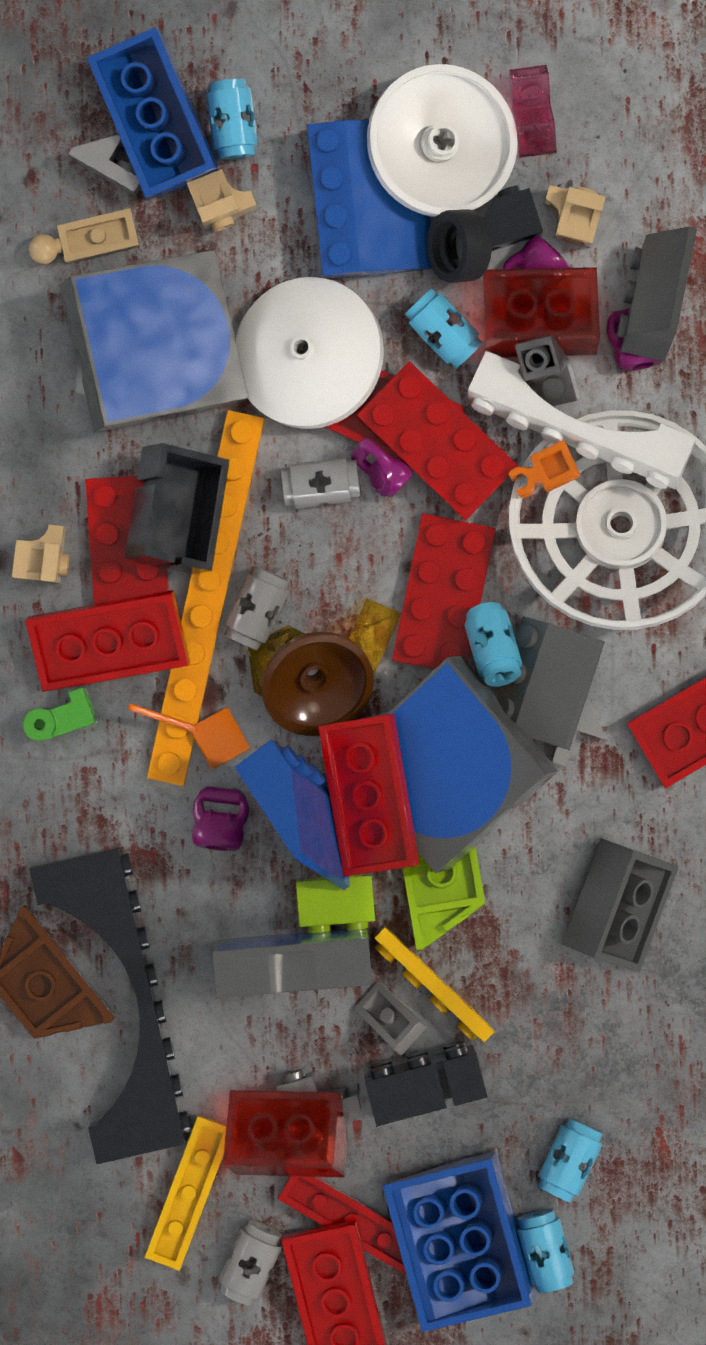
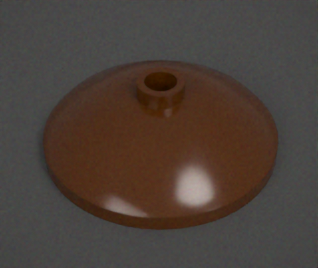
M312 632L288 641L273 654L263 672L261 694L269 715L282 728L299 735L320 736L318 726L352 721L358 718L371 698L374 687V674L366 653L353 640L333 632ZM318 669L316 674L307 675L310 670Z

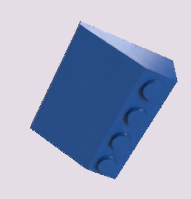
M343 120L307 124L322 276L325 279L335 280L432 269L427 252V236L431 225L430 216L420 214L403 206L379 182L372 168L367 149L369 120Z
M271 739L236 765L235 769L293 857L345 890L350 886L349 876H343L326 773H321L313 763L309 765L301 754L297 756L289 745L282 747Z
M497 1151L457 1160L382 1185L422 1332L532 1306L536 1294L534 1286L530 1282L516 1230L515 1216Z

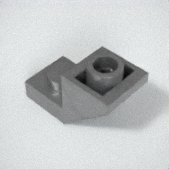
M552 334L515 344L525 381L533 379L537 394L552 406L577 401L580 398L570 360Z
M303 1069L293 1070L281 1075L283 1081L276 1082V1089L279 1095L323 1120L361 1110L357 1091L349 1093L348 1088L326 1093L327 1099L321 1101L313 1072L304 1074Z

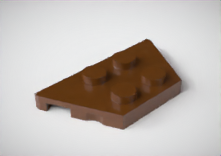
M26 905L20 908L0 952V997L34 1039L102 1023H111L116 1018L115 1015Z

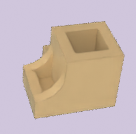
M222 169L187 182L204 230L211 227L214 232L227 229L235 224L234 218L257 210L251 190L243 192L232 188L228 184Z
M549 185L543 205L551 208L557 218L554 239L590 248L593 244L606 197L598 195L597 191L577 186L576 188L569 187L564 189Z
M49 524L46 533L37 540H16L12 578L60 584L61 576L67 577L69 570L70 554H64L67 528Z

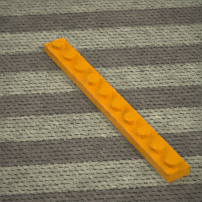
M230 410L227 411L217 456L230 461L213 567L210 572L191 575L181 620L190 663L186 667L170 670L161 711L164 715L193 725L199 721L265 420L262 417ZM159 721L147 775L148 779L180 786L185 785L194 744V737L190 731Z

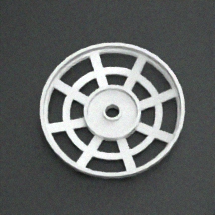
M609 410L588 414L577 419L593 426L618 431V426H631L653 431L658 430L662 423L696 438L691 454L706 470V446L692 433L672 421L653 414L632 410ZM544 439L534 448L522 467L530 468L534 466L530 456L554 444ZM583 457L575 462L580 474L591 467L606 463L608 481L588 491L576 480H573L550 491L544 505L542 524H520V510L523 498H520L516 491L525 487L528 480L525 477H520L515 481L509 505V534L513 553L522 573L534 590L551 606L568 617L590 626L605 629L637 630L658 626L678 618L695 607L706 596V577L689 567L698 547L701 532L700 525L706 524V508L698 509L693 492L682 476L676 490L683 500L686 511L666 514L664 506L657 496L662 488L655 487L648 482L646 485H643L636 481L623 479L622 472L614 469L610 462L598 457L597 459ZM563 491L580 504L576 523L554 524L553 522L555 508ZM617 516H624L630 520L632 528L626 533H618L611 527V520ZM689 527L687 544L679 560L661 548L666 530ZM522 539H544L545 547L552 562L565 577L553 592L543 585L533 571L524 552ZM556 539H578L586 556L574 569L568 565L561 555ZM652 560L668 571L666 575L657 581L636 588L634 568ZM598 565L618 570L621 589L601 587L589 582L586 578ZM678 578L696 589L688 599L673 609L653 617L641 619L638 599L661 592ZM579 588L599 598L623 601L626 620H609L594 617L578 611L564 602Z

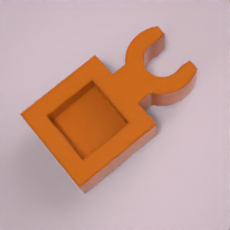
M564 440L531 455L530 458L534 466L530 468L516 467L508 473L512 481L520 477H525L528 480L525 487L516 491L520 498L531 496L540 484H543L548 493L581 477Z

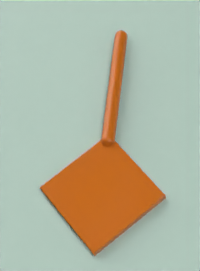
M133 703L128 705L130 711L190 731L211 770L251 749L228 707L193 725Z

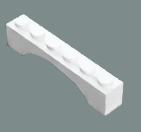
M485 352L468 388L467 403L471 404L475 411L487 416L495 414L503 417L509 425L519 430H527V428L541 433L543 439L553 444L564 440L567 445L576 448L580 455L589 459L601 458L610 462L614 469L625 474L637 473L646 477V481L655 487L666 489L668 486L676 489L693 451L696 441L695 437L662 423L658 430L625 432L604 429L579 421L554 408L536 394L521 377L520 364L491 352Z

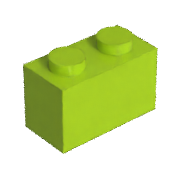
M360 874L349 876L350 886L345 890L324 877L296 880L300 927H308V933L331 931L330 925L345 924L346 930L368 928V922L375 921L372 875Z

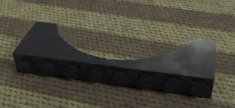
M119 846L32 866L29 870L37 905L47 903L66 911L99 934L122 962L132 982L137 998L140 1017V1037L131 1075L114 1105L100 1121L91 1122L88 1127L96 1164L186 1144V1134L192 1133L188 1111L181 1112L178 1097L184 1096L180 1075H172L169 1060L175 1059V1053L171 1037L164 1038L161 1023L167 1022L163 1001H156L153 992V986H158V978L154 963L147 965L144 950L150 949V943L146 927L139 928L136 913L142 912L138 891H130L127 876L133 875V868L129 853L122 854L121 847Z

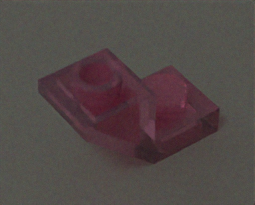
M547 65L510 69L511 101L517 131L519 158L557 153L555 120L550 102Z

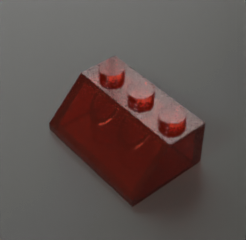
M597 267L491 269L483 274L484 354L488 351L500 357H518L515 348L516 343L552 334L566 356L597 355L600 342Z
M230 1090L223 1166L236 1175L345 1178L348 1137L342 1097L339 1092Z

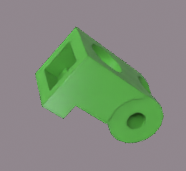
M86 687L68 692L71 703L53 709L37 708L28 712L23 721V729L26 735L32 740L44 741L98 723Z

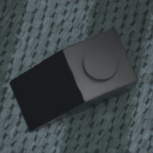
M519 185L500 190L498 192L499 198L493 199L484 216L490 231L492 251L530 240L535 236H541L543 229L530 188L520 190Z

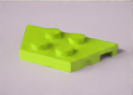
M476 846L451 869L435 873L419 853L420 865L403 868L416 951L424 950L485 905Z

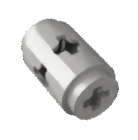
M347 457L323 460L320 463L304 462L290 464V468L281 469L286 507L295 505L296 509L320 506L322 503L329 505L352 502V498L361 497L356 460L347 461ZM323 473L326 479H331V484L325 486L324 493H319L316 487H311V482L317 480V474Z
M255 566L253 573L247 574L225 622L228 628L224 635L238 643L258 650L261 642L266 643L289 593L286 590L289 581ZM242 598L249 599L246 606L239 605ZM268 610L274 611L272 618L265 617Z
M249 1220L246 1227L241 1228L232 1249L233 1254L227 1259L218 1279L221 1283L218 1288L219 1292L240 1304L253 1305L254 1300L260 1298L268 1280V1272L273 1268L283 1247L280 1243L283 1235L264 1223ZM250 1256L257 1259L256 1265L254 1264L251 1269L244 1267L245 1261H248Z

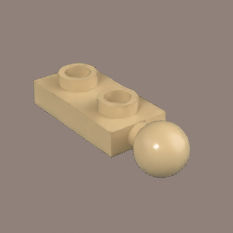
M129 208L57 225L60 238L54 239L50 235L39 234L30 241L28 252L31 259L39 264L51 263L55 260L58 253L63 252L65 262L69 264L137 248L140 245L132 212Z

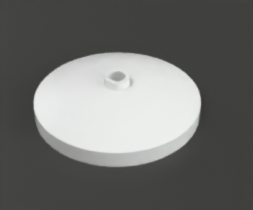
M433 64L405 73L383 92L376 102L369 119L367 149L376 177L384 189L396 201L412 211L423 215L436 217L446 210L478 209L503 188L513 170L517 155L516 125L503 96L482 76L455 65ZM433 139H437L442 143V150L438 149Z
M296 278L269 289L248 309L241 321L235 339L248 392V400L267 417L293 428H321L337 423L354 413L367 400L375 388L383 364L384 346L382 333L372 310L351 289L325 278ZM308 344L306 353L299 354L303 350V346Z

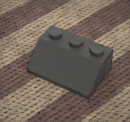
M689 226L648 234L645 237L642 248H634L630 269L636 270L635 280H628L623 303L630 304L628 315L621 314L616 334L617 337L623 338L620 352L665 362L678 328L697 228Z
M523 616L516 636L517 646L523 663L520 668L521 675L514 682L500 686L497 700L507 716L520 728L524 729L532 739L570 750L605 642Z
M601 838L593 855L584 885L580 890L573 915L567 925L562 945L595 959L640 972L679 866Z

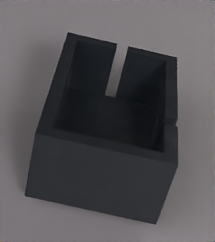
M165 443L142 447L137 480L144 482V484L135 490L124 558L151 565L162 564L164 568L190 574L212 571L230 460Z
M460 1041L443 1046L444 1052L429 1056L428 1051H421L406 1056L407 1062L393 1066L391 1060L370 1065V1072L364 1073V1079L376 1127L446 1109L445 1099L452 1098L454 1106L487 1098L474 1046H466L465 1041Z

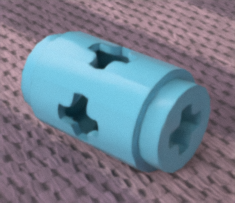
M226 79L209 83L210 92L206 93L213 151L217 152L218 160H237L255 156L254 147L258 146L252 93L251 88L247 87L246 79ZM241 112L250 115L249 123L247 120H242ZM214 117L223 120V127L219 128L218 124L214 123Z
M432 288L404 314L410 320L408 324L446 364L451 363L456 369L483 344L477 337L480 333L441 292L437 294ZM447 310L452 314L455 313L460 318L461 327L458 324L448 325L447 320L450 316L446 312ZM426 330L431 334L436 330L440 332L441 337L438 341L441 347L429 341Z
M495 602L474 606L467 612L464 626L478 675L489 686L499 687L510 684L521 675L520 668L523 663L509 615L500 604Z
M569 1118L566 1126L561 1125L538 1174V1177L541 1179L537 1187L571 1203L574 1195L579 1196L603 1145L600 1143L603 1133ZM555 1150L562 1151V1155L559 1158L553 1157ZM581 1162L587 1163L585 1171L579 1170Z
M554 1209L538 1210L517 1219L519 1227L516 1230L531 1285L536 1286L538 1293L553 1292L574 1283L572 1275L575 1271L560 1217H556Z

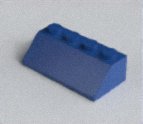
M156 27L87 57L90 68L147 199L188 187L187 182L220 170L165 38Z

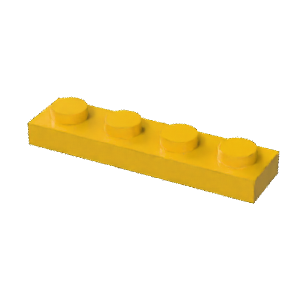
M383 925L374 935V938L379 942L374 948L390 963L396 958L406 968L402 973L403 976L417 989L424 985L434 995L429 1000L443 1014L446 1015L449 1011L453 1012L461 1020L456 1026L469 1039L473 1041L478 1036L485 1043L495 1032L492 1026L389 928Z
M198 1114L144 1258L180 1271L233 1127Z

